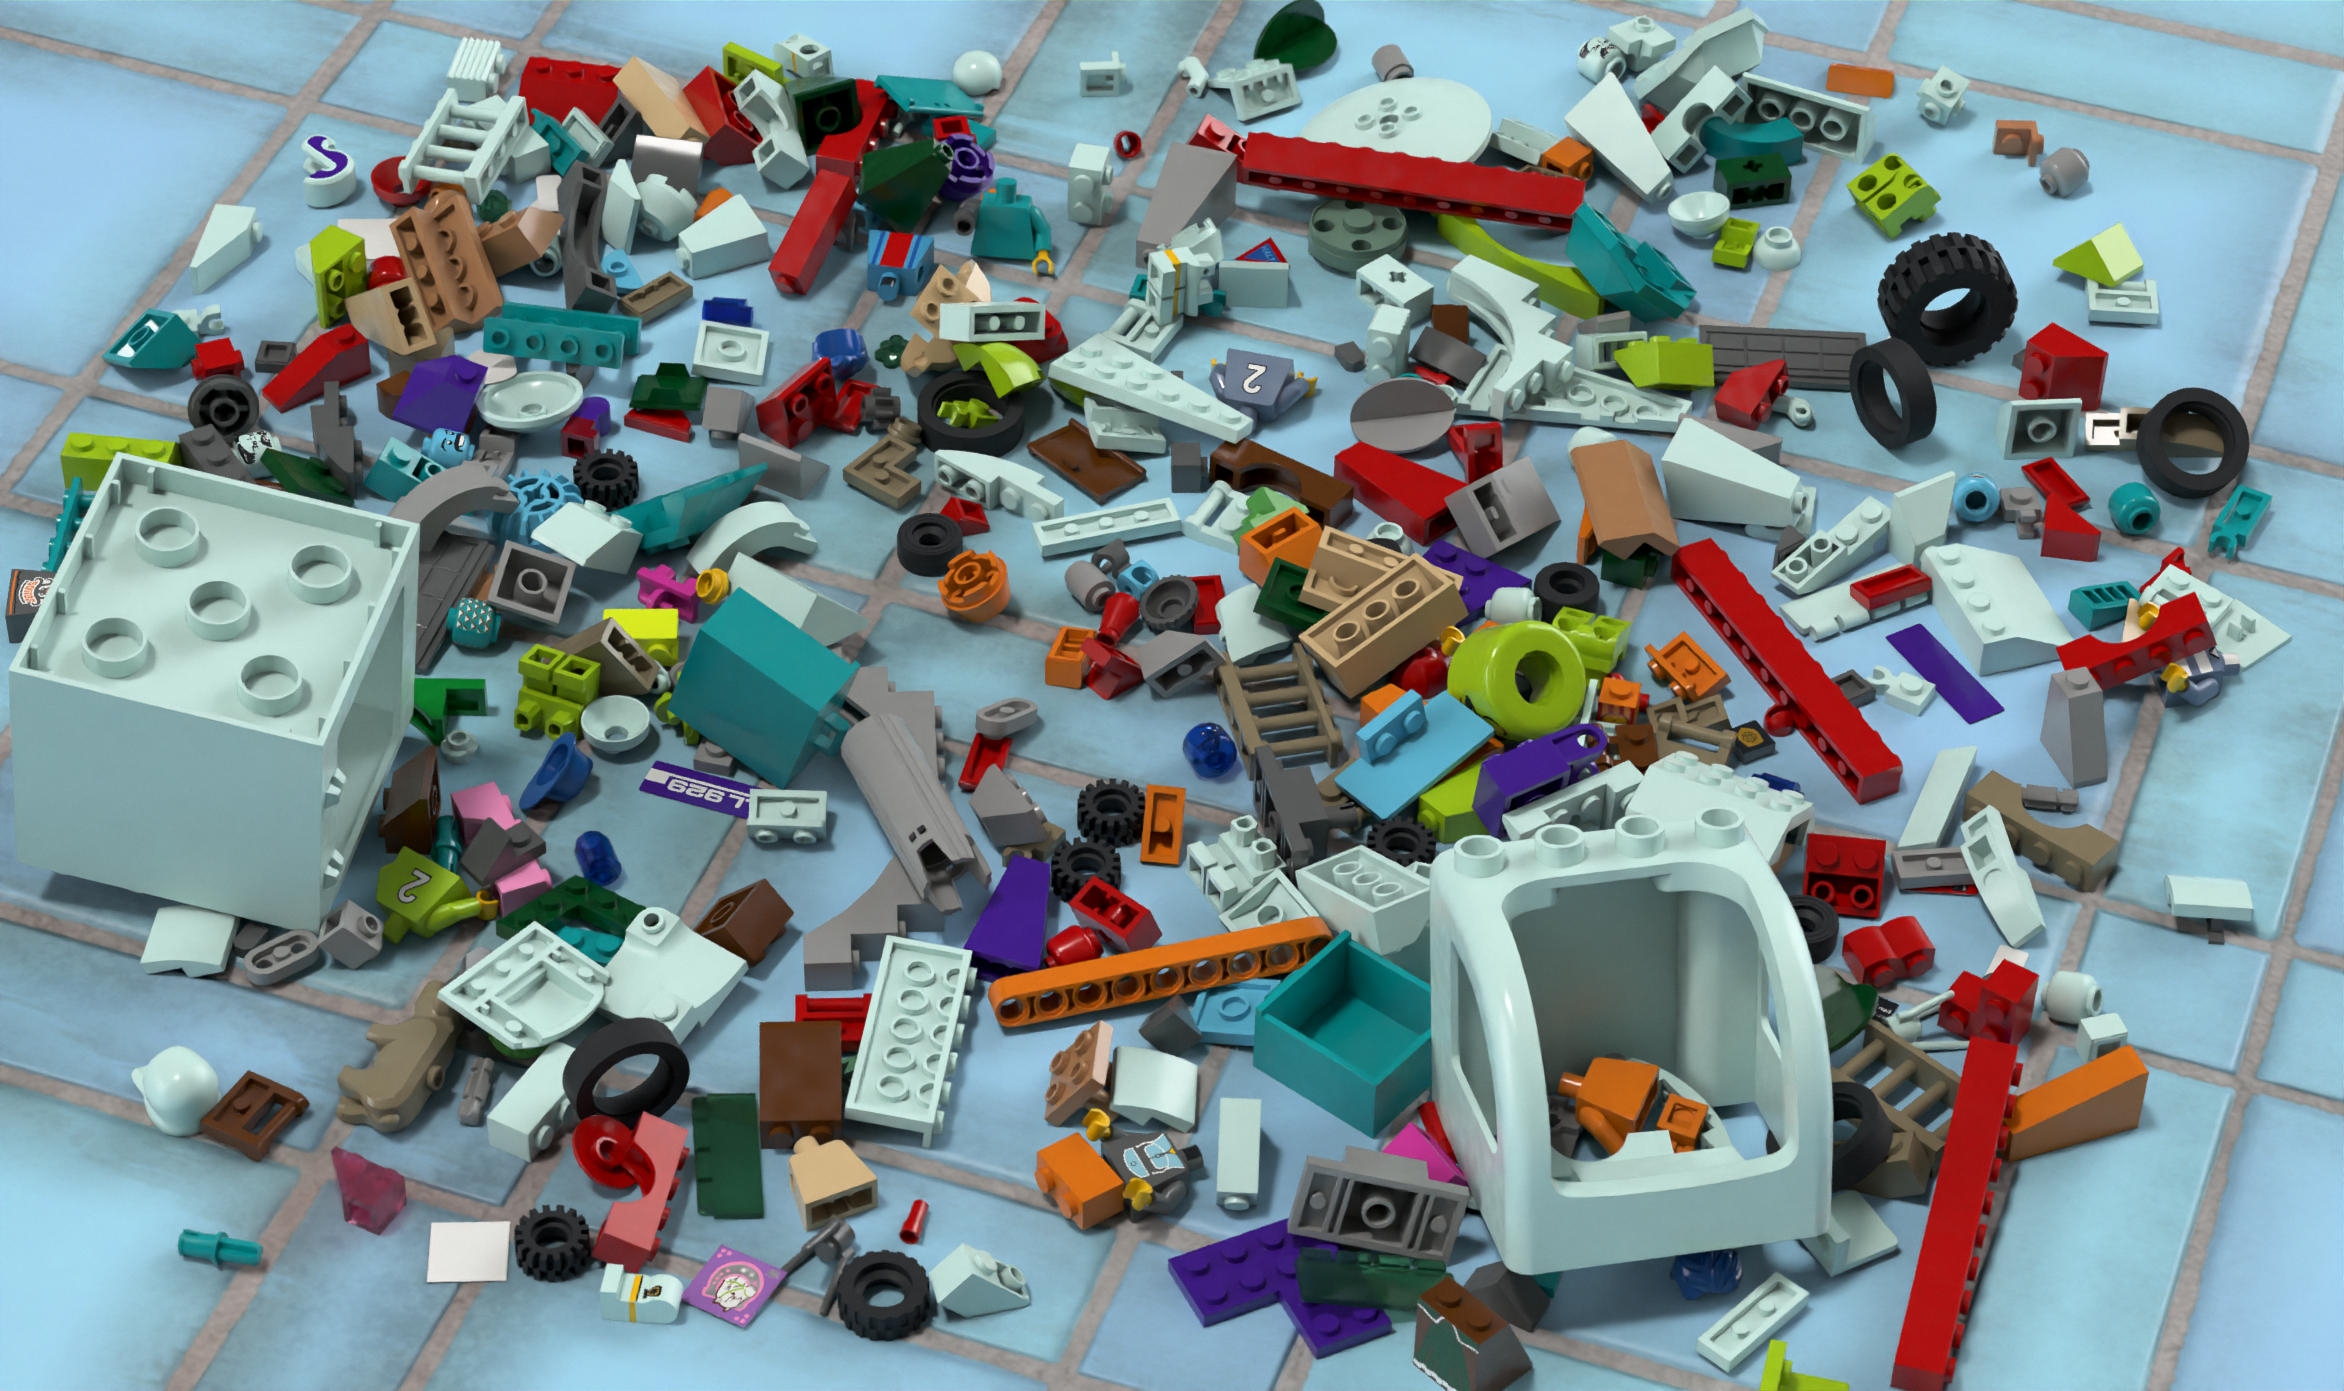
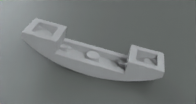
M487 424L480 434L477 454L472 461H463L461 465H483L491 477H498L503 480L512 469L522 433L500 429Z

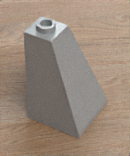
M1172 141L1136 239V267L1148 269L1149 253L1158 252L1156 247L1164 243L1166 248L1171 245L1170 242H1172L1171 237L1195 223L1201 229L1205 227L1204 220L1209 217L1217 228L1235 211L1238 154Z

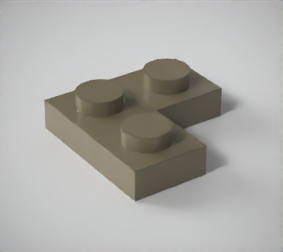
M887 434L843 469V480L899 510L921 492V480L902 471L917 459L916 447L891 434Z

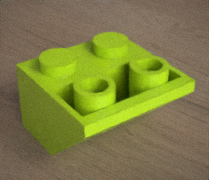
M332 224L309 242L319 324L324 329L328 328L347 312L343 299L365 292L367 282L364 238Z
M1653 336L1649 338L1650 343L1648 341H1632L1627 343L1628 348L1614 351V359L1637 388L1696 391L1714 387L1713 346L1710 344H1698V338L1677 339V342H1671L1670 336Z

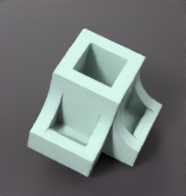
M1646 15L1608 27L1606 39L1624 52L1626 66L1634 72L1644 70L1659 63L1662 54L1675 50L1677 38Z

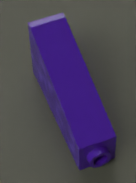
M1014 854L963 949L972 951L970 967L977 968L976 979L993 983L1003 977L1042 970L1051 892V864Z

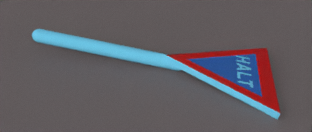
M1271 237L1235 259L1223 260L1287 263ZM1219 262L1215 264V269L1219 268Z

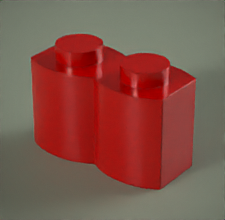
M1902 916L1887 921L1881 926H1867L1856 929L1844 936L1842 957L1859 984H1869L1873 987H1884L1896 978L1922 976L1933 968L1935 947L1915 916Z

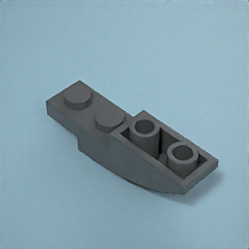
M339 381L324 382V405H310L317 458L328 465V472L345 484V491L353 500H357V485H363L362 463H356L363 461L362 440H355L354 427L348 426L347 418H341L348 416L347 395H340Z

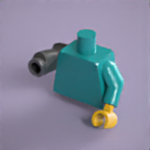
M1009 177L997 179L996 193H984L982 200L968 199L962 202L959 210L955 212L952 218V225L959 235L968 236L975 229L970 255L1034 260L1032 269L1037 276H1039V265L1042 262H1048L1049 274L1052 275L1054 273L1055 265L1049 259V254L1052 253L1051 226L1040 208L1033 206L1031 196L1017 194V180Z

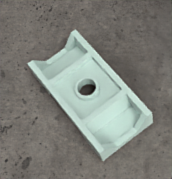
M1628 760L1503 814L1502 821L1511 841L1533 839L1540 828L1553 824L1575 826L1583 832L1615 829L1616 822L1626 817V808L1644 776Z

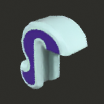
M317 134L306 138L301 146V150L309 156L304 162L303 169L311 174L303 182L306 204L316 208H326L343 202L355 193L357 186L356 167L352 156L344 151L336 150L335 140L330 137Z

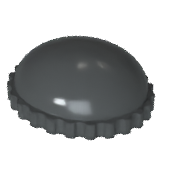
M1179 574L1177 576L1163 577L1161 580H1157L1155 584L1150 585L1149 589L1144 592L1145 594L1141 597V602L1139 603V611L1147 626L1150 625L1158 630L1178 628L1190 620L1198 606L1199 592L1196 584L1191 578L1188 579L1187 576Z

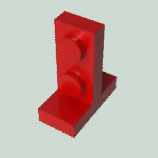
M1499 422L1451 426L1446 433V441L1465 466V483L1471 484L1503 468L1502 426Z

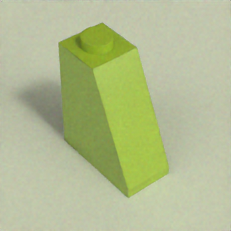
M1487 756L1482 757L1419 796L1417 823L1419 821L1425 823V830L1431 828L1433 837L1435 836L1442 844L1456 842L1472 835H1491L1472 808L1481 763L1488 758Z

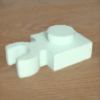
M1876 665L1873 677L1867 676L1865 679L1876 690L1875 695H1885V704L1917 717L1935 693V684L1903 671L1898 677L1893 676L1887 668Z

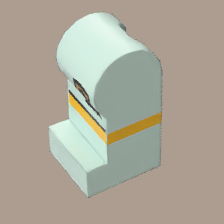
M797 33L790 36L786 41L774 44V57L778 63L783 65L784 70L790 69L802 76V78L807 76L834 77L831 49L813 39Z
M607 1263L600 1289L602 1320L668 1324L673 1322L677 1318L684 1287L677 1278L671 1275L658 1274L649 1277V1275L624 1273V1265Z

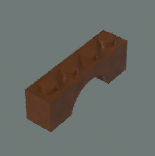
M1243 438L1236 444L1225 440L1210 455L1209 483L1214 484L1216 481L1221 480L1229 484L1232 490L1243 494L1256 491L1262 486L1285 494L1294 501L1305 505L1309 510L1307 516L1318 523L1322 531L1325 525L1338 529L1352 515L1354 486L1247 438Z

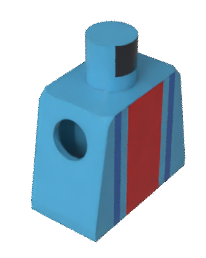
M870 229L867 259L868 289L877 292V295L885 301H892L897 295H916L934 267V237Z

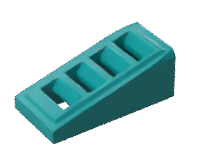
M2128 581L2080 587L2071 591L2068 610L2090 631L2125 617L2129 599L2133 598L2139 602L2141 594Z

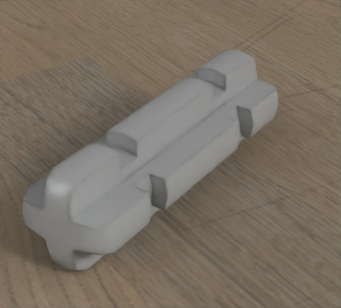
M2027 784V787L2023 789L2022 803H2025L2024 807L2055 810L2056 807H2061V811L2076 812L2079 803V793L2073 789L2063 788V792H2058L2056 787Z
M477 1057L472 1063V1072L468 1076L462 1095L464 1100L460 1102L457 1111L459 1115L458 1120L463 1125L468 1123L474 1126L480 1121L481 1110L484 1108L491 1085L489 1082L493 1079L495 1072L493 1067L494 1061L491 1058Z

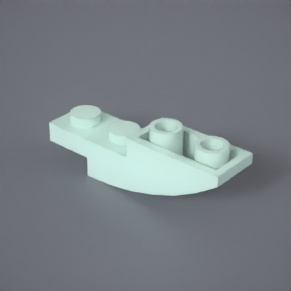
M938 450L934 453L935 481L968 498L970 501L981 504V506L988 510H991L1000 503L1034 523L1064 517V498L1045 489V476L1029 468L993 456L972 452Z
M1872 496L1867 497L1829 532L1826 533L1821 529L1818 530L1771 571V577L1798 595L1815 591L1836 581L1874 553L1873 543L1888 531L1891 509Z
M1988 805L1961 825L1966 842L1960 848L1971 876L1991 915L2010 945L2017 949L2044 930L2046 926L2028 873L2017 865L2000 812L1993 806Z

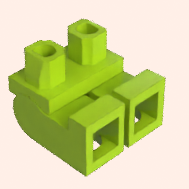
M1896 153L1885 155L1846 184L1855 204L1872 221L1874 220L1875 224L1891 239H1894L1902 232L1900 225L1908 218L1918 219L1921 223L1929 219L1937 212L1935 204L1941 200L1940 195Z
M1563 606L1554 618L1552 625L1565 633L1576 646L1586 668V686L1589 687L1590 679L1598 680L1597 689H1602L1604 677L1617 665V660H1623L1626 656L1632 622L1599 615L1594 621V613Z
M535 644L518 660V674L523 675V687L519 690L518 706L514 710V727L526 732L532 728L543 730L549 739L555 741L563 733L570 731L575 734L576 741H578L583 735L581 728L582 713L589 704L598 699L601 663L572 654L566 658L565 652ZM542 658L552 660L548 665L541 663ZM576 668H581L586 672L581 676L575 674L574 671Z

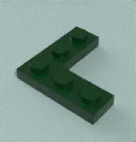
M574 875L496 921V935L508 941L534 921L553 933L579 917L625 939L628 926L641 911L647 908L592 883L584 877ZM654 922L650 924L648 927H653L657 925L658 922Z

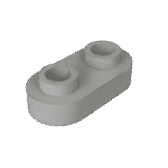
M1022 698L1002 700L977 711L975 728L987 739H1003L1005 735L1018 730H1026L1028 726L1035 724L1038 706L1033 701Z
M292 930L250 950L244 958L247 979L257 985H270L314 964L319 957L316 935L308 930Z

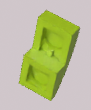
M1729 217L1721 227L1720 239L1713 248L1711 262L1745 268L1756 242L1761 223Z

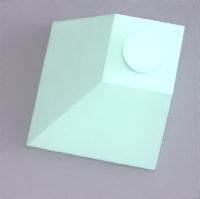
M1953 471L1893 494L1886 549L1903 565L1913 564L1920 570L1923 550L1944 546L1956 474Z

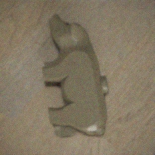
M432 980L426 984L415 1002V1014L411 1018L394 1025L372 1024L367 1031L366 1039L375 1043L376 1048L380 1052L376 1056L373 1068L360 1070L345 1065L337 1078L339 1088L353 1098L345 1095L340 1097L338 1108L335 1112L339 1119L351 1124L366 1123L382 1132L397 1131L407 1127L415 1119L433 1090H440L444 1083L445 1071L454 1055L457 1036L461 1034L464 1028L461 1014L437 998L438 991L445 987L443 982Z

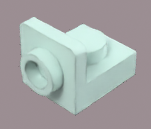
M1111 51V61L1080 62V97L1120 96V83H1126L1125 63H1119L1118 51Z

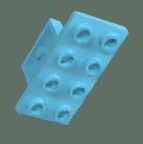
M1410 689L1355 733L1361 757L1335 777V785L1381 822L1388 819L1390 821L1495 735L1494 728L1446 691H1442L1424 706L1422 696L1413 689Z

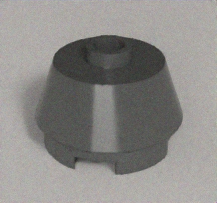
M227 374L213 375L203 380L192 391L187 406L188 417L194 429L212 424L224 441L231 443L234 442L237 436L246 434L255 425L259 415L258 396L249 383L237 376Z

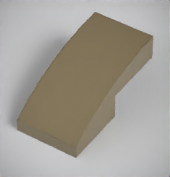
M1720 693L1685 706L1681 696L1645 708L1650 724L1653 725L1654 736L1657 734L1663 713L1674 715L1675 720L1720 732L1732 728ZM1671 734L1669 740H1671V739H1688V738H1684V737H1680V736Z

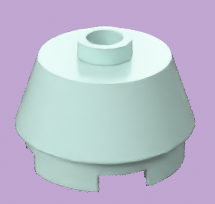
M650 174L644 182L636 185L641 198L636 226L645 235L658 241L668 242L694 223V211L698 206L686 189L682 188L679 193L671 186L665 184L668 179L667 177Z
M1210 217L1204 220L1205 227L1199 229L1195 223L1173 235L1169 247L1166 248L1164 243L1156 247L1158 251L1187 246L1193 255L1209 253L1215 264L1225 258L1220 228L1216 229Z

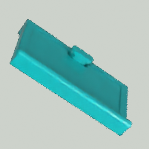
M878 75L874 82V88L884 89L906 112L926 113L933 118H945L946 115H966L967 117L980 118L984 116L983 110L985 105L982 103L975 104L951 80Z

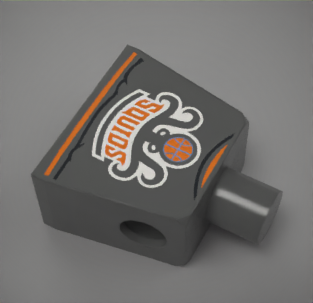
M12 569L5 613L10 644L23 642L57 572Z

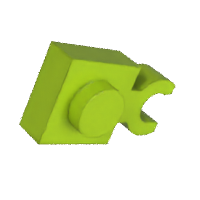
M970 399L969 402L955 400L953 403L942 402L937 413L939 417L951 419L949 424L952 426L961 427L966 425L970 429L988 427L1000 421L998 417L989 412L990 407L986 403L977 399Z

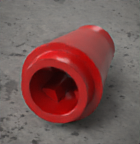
M1117 592L1106 600L1097 634L1099 642L1116 647L1118 642L1140 616V605L1133 596L1124 592Z

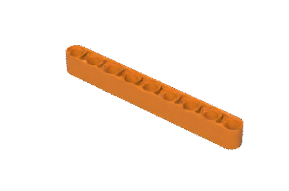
M1310 916L1003 977L991 984L987 997L995 1017L1001 1025L1018 1027L1172 996L1178 993L1182 994L1292 972L1302 968L1335 938L1322 918ZM1321 938L1317 943L1311 944L1315 939ZM1284 945L1280 950L1272 952L1276 947ZM1245 953L1243 957L1234 959L1237 955ZM1207 961L1204 965L1196 967L1198 963ZM1169 968L1165 973L1157 974L1161 970ZM1131 976L1128 980L1119 982L1122 978ZM1092 984L1089 988L1080 990L1084 985ZM1047 992H1053L1048 997H1042ZM1015 999L1011 1004L1003 1005L1006 1001Z

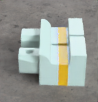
M1187 246L1149 253L1147 274L1149 281H1147L1145 306L1159 326L1172 323V315L1184 312L1188 316H1197L1198 305L1212 302V286L1207 279L1200 281L1202 277L1215 274V262L1209 253L1193 255Z

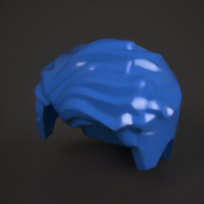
M842 328L825 331L816 337L815 342H812L811 362L825 356L831 360L834 380H845L853 377L856 373L862 371L870 360L863 336L859 335L854 329Z
M1731 1248L1675 1256L1669 1276L1671 1280L1676 1281L1682 1296L1686 1300H1696L1706 1292L1728 1294L1735 1291L1739 1287L1743 1276V1266L1740 1255Z

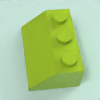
M69 432L60 455L64 484L67 489L71 488L74 477H81L83 490L98 491L117 451L182 467L180 444L156 439L149 440Z

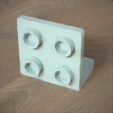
M1264 59L1252 60L1245 63V69L1237 71L1236 68L1220 70L1216 72V78L1207 81L1208 87L1231 89L1237 118L1241 121L1301 103L1292 64H1279L1278 59L1264 61Z

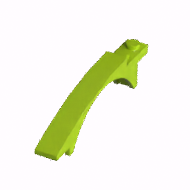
M1430 212L1433 217L1438 219L1437 233L1466 256L1471 254L1540 284L1539 300L1583 320L1603 315L1605 298L1596 291L1577 267L1547 264L1512 252L1493 240L1480 227L1475 218Z

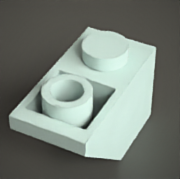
M965 1243L957 1247L929 1272L938 1304L967 1318L1022 1308L1030 1303L1025 1287L1026 1279L1016 1266L1007 1265L993 1258L988 1252L984 1250L979 1251Z

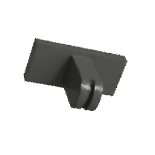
M2206 918L2208 944L2224 945V919Z

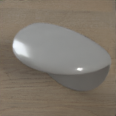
M1400 377L1379 382L1361 393L1352 406L1350 423L1353 433L1359 441L1390 453H1409L1429 447L1444 437L1453 424L1455 410L1450 396L1438 385L1419 378Z

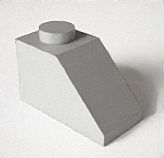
M707 386L702 428L711 432V438L732 441L733 435H740V432L744 433L755 403V397L743 390Z
M1166 630L1137 649L1144 680L1164 699L1226 661L1225 656L1205 636Z

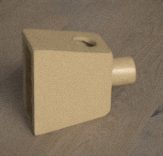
M805 1136L795 1143L794 1152L796 1154L788 1159L789 1184L806 1232L824 1226L832 1218L842 1220L878 1207V1186L875 1174L844 1141L834 1140L819 1145L813 1136Z

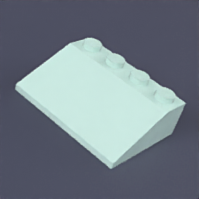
M1958 543L1923 550L1920 570L1932 578V590L1926 591L1928 599L1978 677L2059 660L2056 647L2074 641L2018 556Z

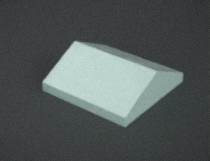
M618 159L609 181L599 235L615 249L623 248L626 255H630L641 198L625 159Z
M1279 868L1274 870L1218 916L1230 932L1310 916L1321 918ZM1284 945L1276 947L1272 952L1280 950Z

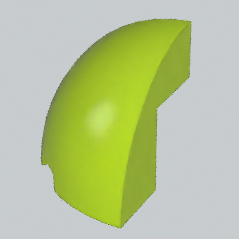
M1001 341L961 342L952 346L964 372L980 365L983 366L999 399L1018 390L1022 394L1040 386L1046 381L1044 373L1036 362L1022 350Z

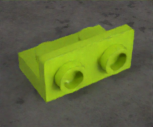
M731 41L722 47L723 76L736 85H739L754 69H757L784 88L785 82L792 81L783 76V65Z

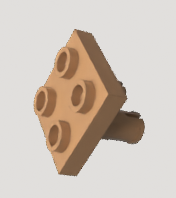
M1099 1020L1088 1031L1083 1030L1068 1049L1064 1052L1059 1051L1054 1056L1049 1067L1051 1080L1045 1094L1047 1106L1044 1120L1058 1127L1076 1110L1082 1107L1088 1110L1095 1108L1103 1111L1109 1117L1110 1122L1118 1117V1113L1109 1109L1110 1093L1103 1089L1105 1086L1111 1091L1112 1062L1109 1061L1113 1033L1111 1025Z

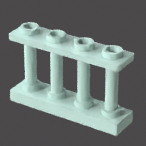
M448 88L443 98L437 102L436 109L431 118L426 120L423 131L418 139L413 141L407 157L399 164L398 177L402 180L404 193L412 194L421 179L462 185L463 189H466L467 199L471 204L481 205L529 125L525 97L512 95L506 107L498 111L459 105L456 89ZM457 119L495 124L488 131L454 126ZM445 139L483 144L476 151L441 146ZM433 159L471 164L464 172L429 167Z

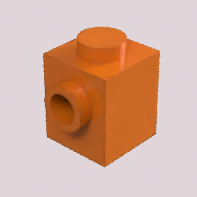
M1567 136L1542 154L1541 167L1587 182L1592 177L1594 171V150Z

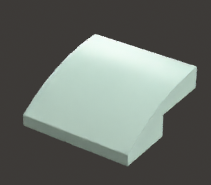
M1503 118L1499 130H1492L1488 146L1533 165L1542 166V154L1564 138L1518 119Z
M1084 396L1086 422L1095 448L1164 454L1166 439L1158 428L1159 416L1107 397Z
M2165 875L2167 904H2171L2172 916L2251 921L2253 911L2252 900L2244 880Z
M194 905L158 908L140 965L146 974L182 968L188 978L223 972L241 917Z
M1117 1046L1113 1050L1109 1109L1141 1125H1144L1151 1117H1154L1186 1133L1195 1125L1198 1065L1156 1050L1132 1046Z

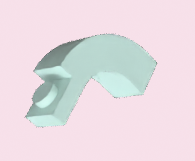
M772 501L757 502L735 509L712 524L694 544L686 559L699 575L706 569L712 570L714 568L721 569L728 574L738 552L752 557L766 548L782 546L811 555L818 542L809 533L810 527L801 519L794 517L783 503Z

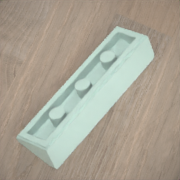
M1966 746L1939 751L1896 851L1940 847L1975 767L1978 746Z

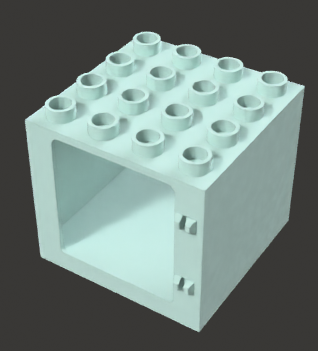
M117 451L8 670L16 861L51 870L59 874L72 875L125 888L136 893H145L244 917L288 930H308L319 936L322 919L331 910L413 716L420 524Z

